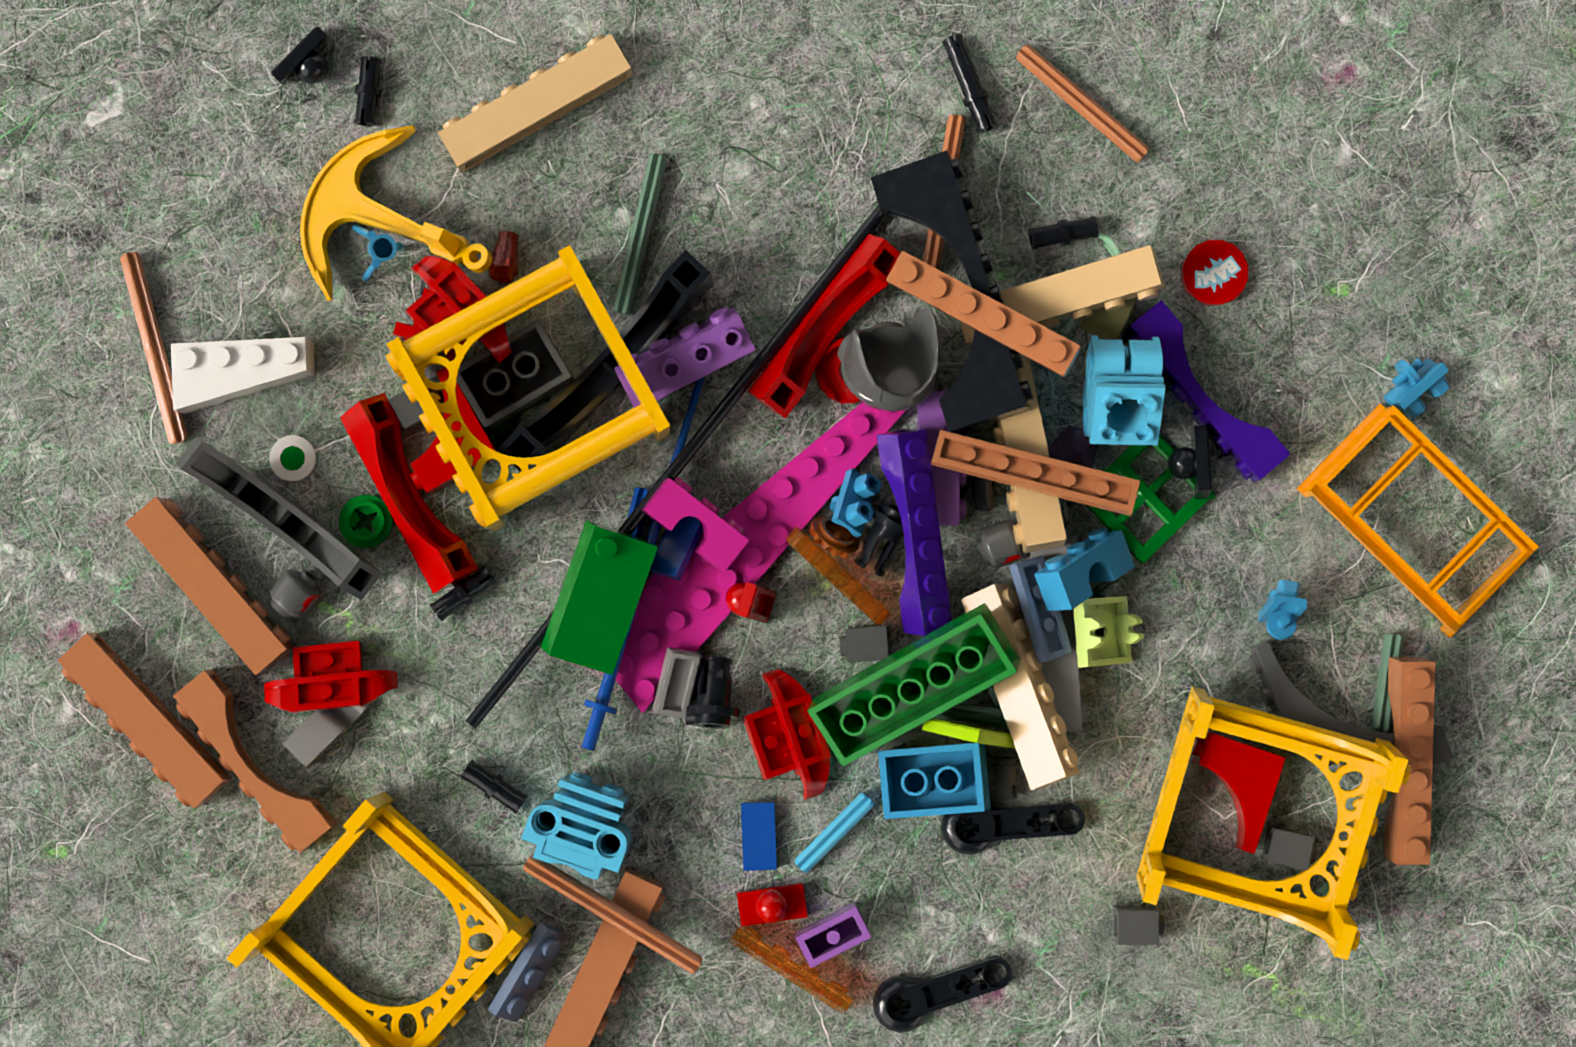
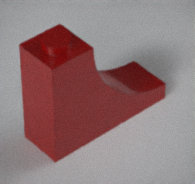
M445 367L436 372L440 382H444L449 378V371ZM457 382V404L464 423L481 443L499 453L489 433L482 425ZM443 390L445 403L448 400V394L446 390ZM444 413L443 416L445 420H447V418L450 417L451 414ZM454 422L452 424L453 431H459L461 429L460 422ZM437 436L430 447L418 459L410 463L414 470L410 476L419 491L424 489L426 493L431 495L455 482L452 476L457 474L452 462L450 461L445 464L436 449V445L441 443ZM464 437L456 439L460 446ZM472 448L468 452V456L472 454L474 458L473 470L477 461L481 458V454L476 448Z
M1207 732L1205 739L1195 737L1191 755H1194L1192 762L1203 766L1219 778L1229 791L1235 804L1238 818V833L1235 847L1255 854L1286 758Z

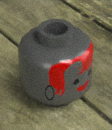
M1004 520L981 530V538L976 539L985 564L990 562L994 568H1000L1023 558L1022 544L1017 545L1015 542L1014 524L1011 521Z
M294 569L285 571L270 589L271 606L287 619L304 617L320 599V590L317 586L319 580L306 569H303L301 572Z

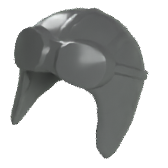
M928 308L920 309L913 322L907 327H903L897 322H880L863 330L854 328L844 338L837 353L841 362V374L848 389L867 406L882 411L908 410L926 400L933 392L937 382L940 356L937 323L933 312Z

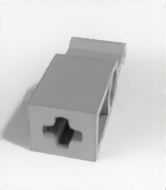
M370 705L316 710L282 744L309 769L369 709Z

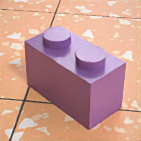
M853 902L796 931L795 938L810 968H813L871 938V934L856 903Z

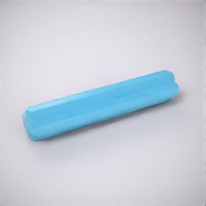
M860 793L795 859V864L803 872L808 873L873 808V801L865 793Z

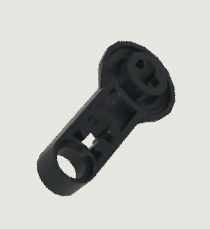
M1071 803L997 808L991 805V810L943 815L941 832L944 841L951 849L960 854L974 855L987 850L1001 840L1076 834L1082 830L1085 824V816L1078 806ZM1068 809H1072L1078 814V822L1072 828H1065L1060 823V815ZM1055 810L1053 821L1056 830H1050V823L1039 824V830L1034 831L1033 826L1027 825V820L1032 819L1034 812H1037L1040 818H1051L1049 811ZM969 817L973 823L978 824V830L973 829L975 834L967 836L965 830H960L961 822L965 824L964 819Z
M993 956L925 979L910 976L891 977L882 982L875 991L873 1011L879 1023L886 1029L897 1033L910 1032L919 1027L935 1010L1004 988L1011 981L1012 969L1004 958ZM995 963L1002 964L1006 969L1005 977L998 982L991 981L987 977L988 968ZM981 968V976L986 986L980 987L978 980L969 984L970 990L964 992L962 987L956 988L955 984L960 982L959 976L966 975L967 979L976 978L978 976L975 970ZM902 996L903 1000H910V1006L906 1005L907 1011L900 1013L898 1008L892 1009L891 1004L896 1003L894 998Z

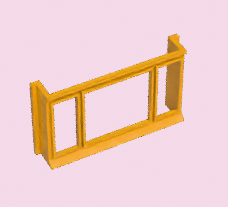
M1381 403L1378 404L1296 488L1305 498L1313 496L1443 623L1439 629L1448 638L1457 633L1462 625L1534 553L1533 551L1539 548L1394 405L1385 408ZM1390 422L1413 445L1350 508L1327 484ZM1420 453L1490 520L1429 583L1359 517L1370 503ZM1499 528L1518 548L1455 611L1436 591Z

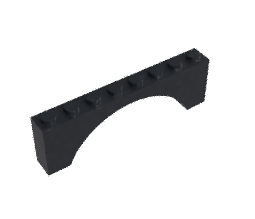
M946 150L871 177L879 207L886 216L911 220L935 232L958 255L966 270L971 287L1002 304L1004 303L998 284L992 286L988 274L994 272L988 253L982 254L979 241L984 240L978 221L972 222L969 210L974 209L968 189L962 191L959 179L963 178L964 174L958 158L952 159ZM974 330L970 353L961 373L950 389L939 399L949 432L960 434L1031 410L1029 401L1033 400L1034 397L1028 380L1022 382L1019 369L1024 367L1020 353Z
M687 250L662 274L648 298L620 331L619 334L630 354L640 355L650 350L649 346L663 339L714 286L711 273ZM609 346L553 401L522 423L497 450L504 455L528 458L542 456L560 449L621 384L614 369L619 364ZM513 464L519 471H521L519 466ZM529 465V470L536 465Z

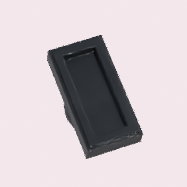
M315 27L271 71L273 77L282 85L295 72L305 83L315 84L324 80L328 73V63L325 57L316 52V50L328 39L327 35L319 27Z
M1206 425L1194 426L1191 434L1192 448L1181 447L1174 450L1168 458V467L1176 478L1186 480L1194 477L1195 500L1207 499L1212 489L1208 427L1206 428Z

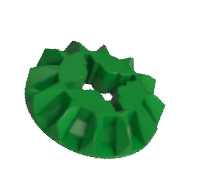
M359 495L350 499L341 509L339 528L343 537L350 544L361 548H371L383 543L391 533L393 517L386 504L378 497ZM358 510L366 516L378 514L371 522L374 533L366 527L355 530L362 521Z

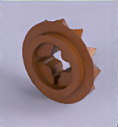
M817 516L814 518L809 532L814 537L813 541L820 544L823 550L830 551L833 556L839 555L842 558L854 556L859 549L857 537L852 536L847 528L832 522V517Z

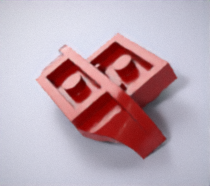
M425 256L415 263L411 270L427 284L429 290L405 311L424 331L484 299L486 295L454 262L451 263L435 256ZM505 324L496 327L478 339L480 344H483L498 363L512 353ZM467 339L460 342L459 344L463 345ZM451 349L446 355L450 361L456 357L455 349Z
M359 640L292 647L294 678L265 683L264 701L281 710L296 714L298 712L343 707H363L377 700L387 691L398 689L397 672L392 670L364 671L362 642Z
M780 669L763 673V680L768 684L773 696L770 699L772 706L742 716L763 780L795 770L796 775H800L802 780L804 800L822 794L829 776L831 754L825 738L807 711L812 702L810 693L808 694L799 682Z

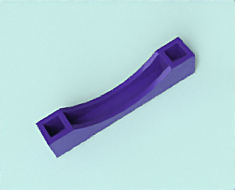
M1162 300L1126 329L1129 333L1128 341L1152 340V337H1159L1163 353L1162 377L1165 376L1171 383L1170 391L1179 402L1184 403L1186 401L1194 411L1191 415L1199 426L1206 425L1215 436L1213 442L1223 454L1229 453L1237 462L1234 465L1235 469L1245 480L1249 478L1253 482L1261 480L1291 455L1269 428L1251 425L1233 417L1219 408L1205 394L1194 378L1187 361L1183 343V325Z
M904 429L877 434L881 469L895 496L904 532L906 552L905 577L899 599L903 632L926 636L951 622L952 617L926 429Z

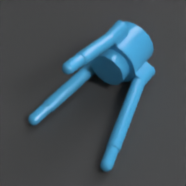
M356 224L352 226L355 232L368 238L370 241L367 248L368 254L373 260L362 277L363 281H368L381 262L392 259L396 251L406 250L404 244L401 242L396 243L392 237L386 234L377 236L374 231H369Z

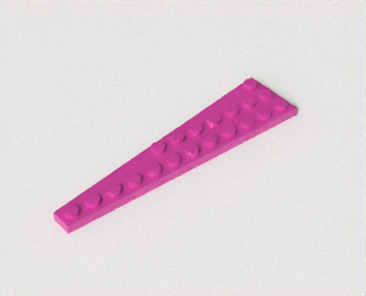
M862 402L722 517L725 522L731 518L746 530L743 536L749 539L748 543L725 572L719 571L694 550L680 581L655 573L646 580L616 677L618 684L642 713L655 699L667 647L696 652L730 614L731 610L727 607L725 601L726 592L729 587L738 582L756 584L842 485L846 471L852 468L855 470L878 443L877 434L887 433L906 410L882 411L869 407ZM704 533L701 535L696 548L701 543Z

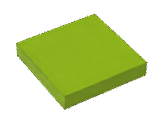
M936 718L923 723L922 730L980 744L1015 749L1011 734Z

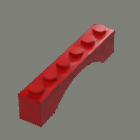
M868 234L754 382L748 393L770 411L786 419L806 393L809 381L819 360L836 334L867 301L888 286L889 283L886 279L900 252L884 238Z
M381 393L357 402L339 417L433 594L453 586L454 583L462 581L478 570L473 557L463 539L452 533L437 519L418 492L410 476L404 456L400 421L386 394Z

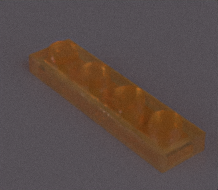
M745 926L744 929L737 927L728 940L729 943L840 1014L847 1011L853 999L846 995L848 990L832 980L829 984L818 977L820 972L814 967L810 968L809 964L804 962L800 966L789 959L791 954L781 946L774 944L773 947H770L762 942L763 936L753 928Z

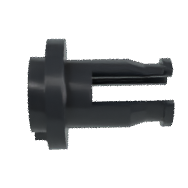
M883 501L881 506L872 504L874 510L872 518L875 519V522L863 543L860 556L856 557L854 561L858 566L865 569L881 536L888 539L874 566L875 574L882 577L885 574L884 569L886 565L893 559L904 538L898 506L887 501Z
M709 656V660L701 658L702 671L698 682L697 705L686 707L685 725L714 729L730 728L731 721L740 719V710L730 707L732 682L730 665H733V660Z

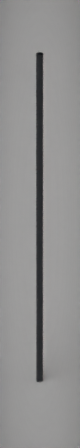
M879 204L618 531L630 535L647 516L642 511V508L665 478H670L674 481L791 336L868 234H872L886 217ZM553 612L465 720L476 729L540 650Z

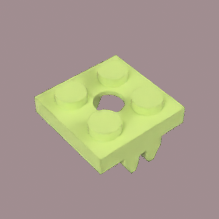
M1127 596L1090 598L1074 608L1078 668L1132 662L1131 644H1136L1144 638V634L1134 632L1133 627L1142 624L1143 619L1135 614H1128ZM1104 628V636H1097L1095 630Z

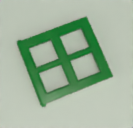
M1159 434L1158 445L1151 446L1168 463V458L1174 449ZM1130 445L1104 472L1139 480L1138 497L1135 500L1132 514L1146 503L1163 521L1164 525L1147 542L1142 544L1123 524L1130 516L1120 514L1116 517L1112 511L1089 505L1085 506L1109 531L1122 530L1130 553L1140 564H1143L1209 499H1215L1216 495L1212 489L1207 499L1195 500L1194 495L1179 511L1174 513L1155 493L1173 476L1169 467L1148 486L1129 464L1149 445ZM1194 477L1186 479L1185 482L1194 490Z

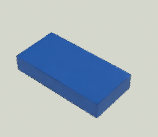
M691 516L682 518L672 531L665 530L650 568L652 573L678 581L681 580L704 531L702 524L696 518Z
M774 801L742 802L743 871L777 870Z

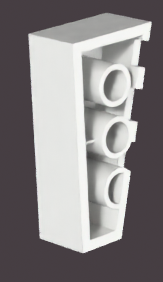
M306 337L171 344L173 411L187 414L239 396H247L259 390L315 375L314 342Z

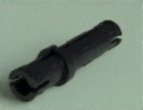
M956 34L955 39L953 35L947 37L942 41V44L945 47L964 95V100H962L964 107L969 108L978 134L984 133V129L988 132L998 126L987 101L989 98L988 92L982 89L962 34Z

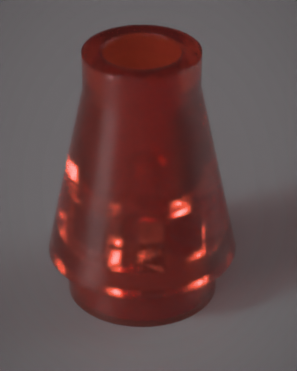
M511 231L499 232L498 240L492 252V263L487 269L489 270L488 277L492 280L511 283L515 281V276L519 274L518 234Z

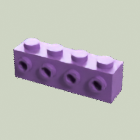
M734 307L729 310L722 308L713 312L709 316V320L699 325L692 323L685 326L679 331L680 334L670 340H667V338L660 339L649 346L650 350L640 355L631 354L656 401L756 350ZM618 365L614 369L635 408L640 405V402Z

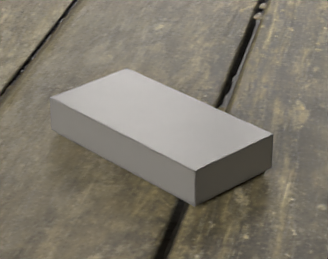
M667 647L652 707L654 714L686 719V707L690 705L702 657L699 652Z

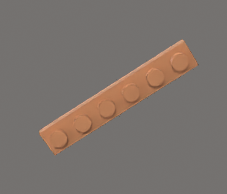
M904 251L900 253L886 279L888 283L1064 378L1082 348L1075 342Z
M943 430L939 432L931 462L933 466L1128 516L1132 515L1140 484L1139 480Z

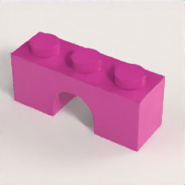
M676 477L674 481L670 478H665L642 508V511L668 531H672L682 518L688 516L696 518L703 526L704 536L695 552L719 571L725 572L748 543L749 539L743 536L746 530L730 518L725 522L716 515L719 508L703 497L701 501H698L690 494L693 488L680 478Z

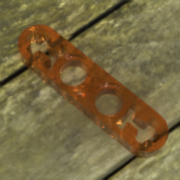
M798 526L786 536L785 540L877 625L881 626L892 614L883 603Z

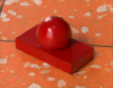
M738 582L729 587L726 592L725 601L727 607L736 615L767 623L776 598V591L748 582Z
M803 882L737 892L741 927L808 917Z

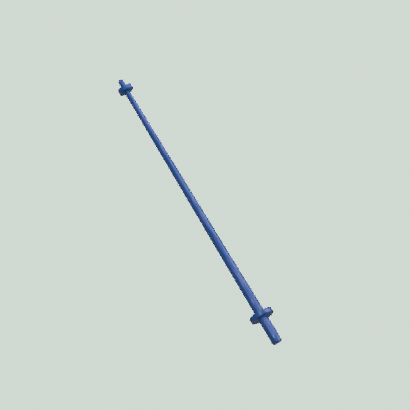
M705 376L696 380L671 463L685 447ZM652 520L646 539L656 545L661 525L655 520ZM634 616L613 674L604 673L595 702L585 699L584 706L593 708L582 748L594 751L606 712L614 715L617 713V709L608 706Z

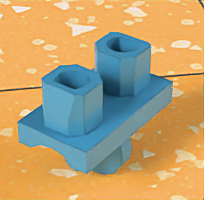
M1416 358L1411 364L1400 360L1395 364L1399 374L1392 380L1395 387L1383 398L1388 405H1394L1396 408H1399L1406 416L1416 418L1425 410L1426 406L1419 398L1425 391L1430 396L1437 398L1450 388L1444 376L1449 370L1444 363L1440 362L1437 364L1428 358L1423 362Z
M853 468L847 470L839 496H834L831 499L829 507L834 512L831 521L847 528L855 538L861 536L865 523L872 520L874 513L871 505L874 495L880 492L882 482L870 473L861 475Z
M1279 580L1276 590L1270 591L1267 603L1258 612V622H1266L1268 633L1275 639L1285 640L1290 638L1296 630V620L1307 609V599L1299 598V582Z

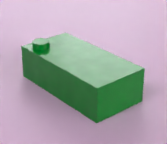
M586 520L541 648L549 656L612 675L658 546L647 540Z

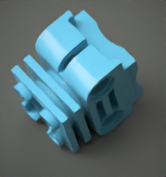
M1091 336L1087 348L1086 372L1082 394V426L1084 436L1089 437L1090 444L1158 445L1166 389L1162 377L1163 353L1159 337H1152V340H1129V345L1124 346L1122 340L1098 339V336Z
M573 772V774L566 775L560 779L558 786L562 788L555 792L553 799L545 800L532 810L521 839L537 844L533 858L546 863L568 865L581 875L598 880L604 869L618 873L620 867L624 865L631 845L632 835L628 826L619 820L624 814L625 809L623 807L628 803L630 796L623 794L624 788L610 783H606L605 786L601 787L591 783L592 777L579 772ZM544 811L554 815L556 820L554 826L547 825L543 821L542 814ZM607 834L616 835L620 840V847H610L606 843L605 836Z

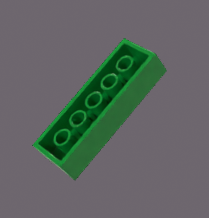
M983 603L814 697L807 711L841 765L845 766L1013 675L1018 670L1020 658L986 603Z

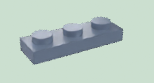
M1043 555L1009 565L1038 663L1073 653L1060 610L1047 611L1034 573L1046 566Z
M539 922L488 1008L494 1016L514 1022L518 1021L521 1014L526 1010L527 1004L537 987L543 981L555 957L561 951L568 934L560 928Z

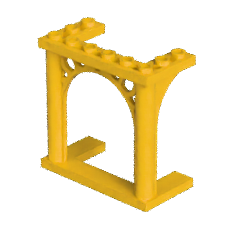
M570 245L558 251V259L404 342L397 337L386 343L390 350V353L385 355L389 364L403 382L407 381V383L402 385L411 403L418 401L424 413L419 415L421 422L428 433L435 431L441 442L436 445V449L444 463L446 464L451 461L457 471V474L452 476L462 494L468 491L474 504L470 505L469 508L478 524L484 528L489 527L494 532L506 526L503 518L512 510L652 433L658 442L670 436L669 422ZM572 287L577 297L583 299L638 398L640 405L551 453L528 458L512 457L498 453L481 443L469 431L462 419L456 398V383L461 363L470 348L483 335ZM467 339L463 345L459 344L460 342ZM451 349H455L456 357L452 361L438 356L443 351L447 355ZM432 364L442 365L448 369L449 378L440 383L430 381L425 376V369ZM429 388L432 390H446L448 400L445 403L438 402V400H441L440 396L430 392ZM442 413L451 414V416L445 420ZM454 422L461 423V429L459 431L452 430V424ZM464 437L460 446L456 439ZM472 448L478 449L481 454V458L477 461L474 470L472 469L473 455L470 454L468 456V452ZM495 459L500 463L501 473L494 483L487 484L482 479V469L487 461ZM513 464L519 466L521 472L512 473L514 478L507 481L509 466ZM529 465H536L529 470Z
M1191 686L1136 875L1142 901L1157 905L1162 885L1277 917L1320 936L1326 941L1334 957L1348 960L1350 952L1356 951L1360 941V931L1357 930L1356 923L1347 911L1349 900H1355L1358 892L1359 882L1355 880L1359 868L1364 869L1368 859V849H1365L1368 837L1374 836L1378 826V817L1375 816L1378 804L1385 802L1388 791L1399 793L1401 785L1405 786L1411 772L1408 759L1390 741L1376 738L1374 743L1210 697L1205 689ZM1208 728L1297 753L1311 761L1322 771L1335 795L1337 823L1328 848L1308 870L1284 879L1259 880L1162 853L1195 737L1205 739ZM1315 754L1321 755L1322 757H1321L1320 759H1318V758L1315 756ZM1330 760L1334 761L1337 765H1339V761L1346 762V764L1337 768L1335 772L1330 771L1328 766ZM1357 771L1362 774V782L1356 788L1351 790L1340 788V779L1346 773ZM1358 796L1352 803V806L1355 808L1352 810L1346 809V800ZM1342 831L1347 832L1346 839L1344 840L1339 839V834ZM1330 860H1335L1338 862V865L1334 864L1333 866L1335 872L1334 877L1329 871L1326 870V866ZM1313 875H1322L1328 881L1329 891L1325 896H1318L1312 892L1310 879ZM1295 884H1302V890L1306 897L1299 896V891L1291 892V888Z
M384 791L366 799L343 825L347 831L270 919L249 932L226 959L237 968L259 953L263 954L342 1024L363 1047H437L445 1038L440 1032L448 1023L454 1027L467 1012L462 1008L470 998L476 1002L489 987L484 981L493 972L498 976L529 941L532 935L529 930L535 923L526 915L521 919L399 813L391 805L394 799ZM369 829L373 830L447 897L455 910L460 925V953L450 977L435 993L409 1005L386 1006L363 999L350 990L282 930ZM461 903L466 907V909L463 910ZM469 915H472L475 922L480 919L484 924L470 927L467 924V919ZM485 933L492 938L493 945L487 950H475L470 946L469 939L474 934ZM470 956L478 959L486 958L484 962L477 961L473 963L471 967L474 969H468L465 966V961ZM459 979H468V980L466 981V983H465L464 985H462V983H461V981H460ZM447 985H453L455 992L452 994L448 993ZM442 998L449 1001L445 1007H443ZM425 1007H431L434 1010V1015L432 1012L428 1015V1026L425 1028V1020L421 1012ZM406 1013L413 1015L416 1019L417 1030L412 1037H406L400 1029V1019ZM390 1014L393 1017L391 1030L386 1027L389 1022L381 1020V1016Z

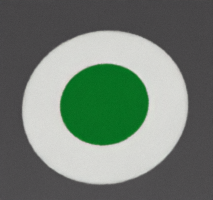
M289 435L279 439L273 445L269 461L273 472L279 478L286 481H299L307 477L313 470L316 455L313 446L305 438Z

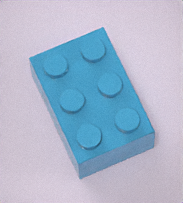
M966 743L878 751L884 819L991 810L985 744Z

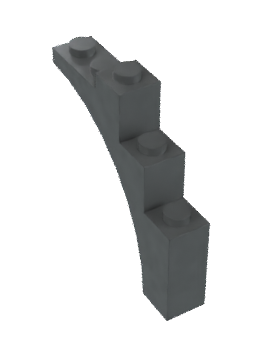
M197 436L175 463L180 469L201 481L259 521L307 558L337 586L358 599L362 600L382 573L346 539L321 524L303 506L280 493L256 471L240 461H235Z
M1260 643L1250 647L1252 655L1248 657L1250 666L1254 674H1259L1262 680L1263 687H1260V693L1265 705L1272 708L1267 713L1374 743L1376 738L1390 741L1395 746L1394 731L1378 732L1361 729L1339 721L1316 707L1296 689L1282 670L1270 643ZM1434 725L1433 766L1454 759L1443 727ZM1315 754V756H1316L1318 759H1320V758L1322 757L1321 755ZM1330 760L1328 766L1334 765L1336 763Z

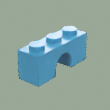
M1100 528L1090 532L1088 539L1068 546L1066 548L1067 553L1048 559L1045 562L1046 566L1034 573L1047 611L1072 610L1093 596L1089 582L1115 581L1133 569L1135 565L1122 530L1107 531V528Z

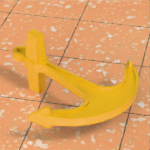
M413 125L382 130L353 141L326 163L309 189L301 216V246L309 270L328 302L333 300L332 270L327 251L328 239L339 225L347 222H358L428 245L431 253L452 263L454 262L456 265L460 264L476 273L484 272L491 266L492 254L483 245L478 243L470 245L465 237L427 222L421 226L366 197L362 193L359 185L363 168L369 161L407 140L416 132ZM477 254H481L480 260L476 256Z

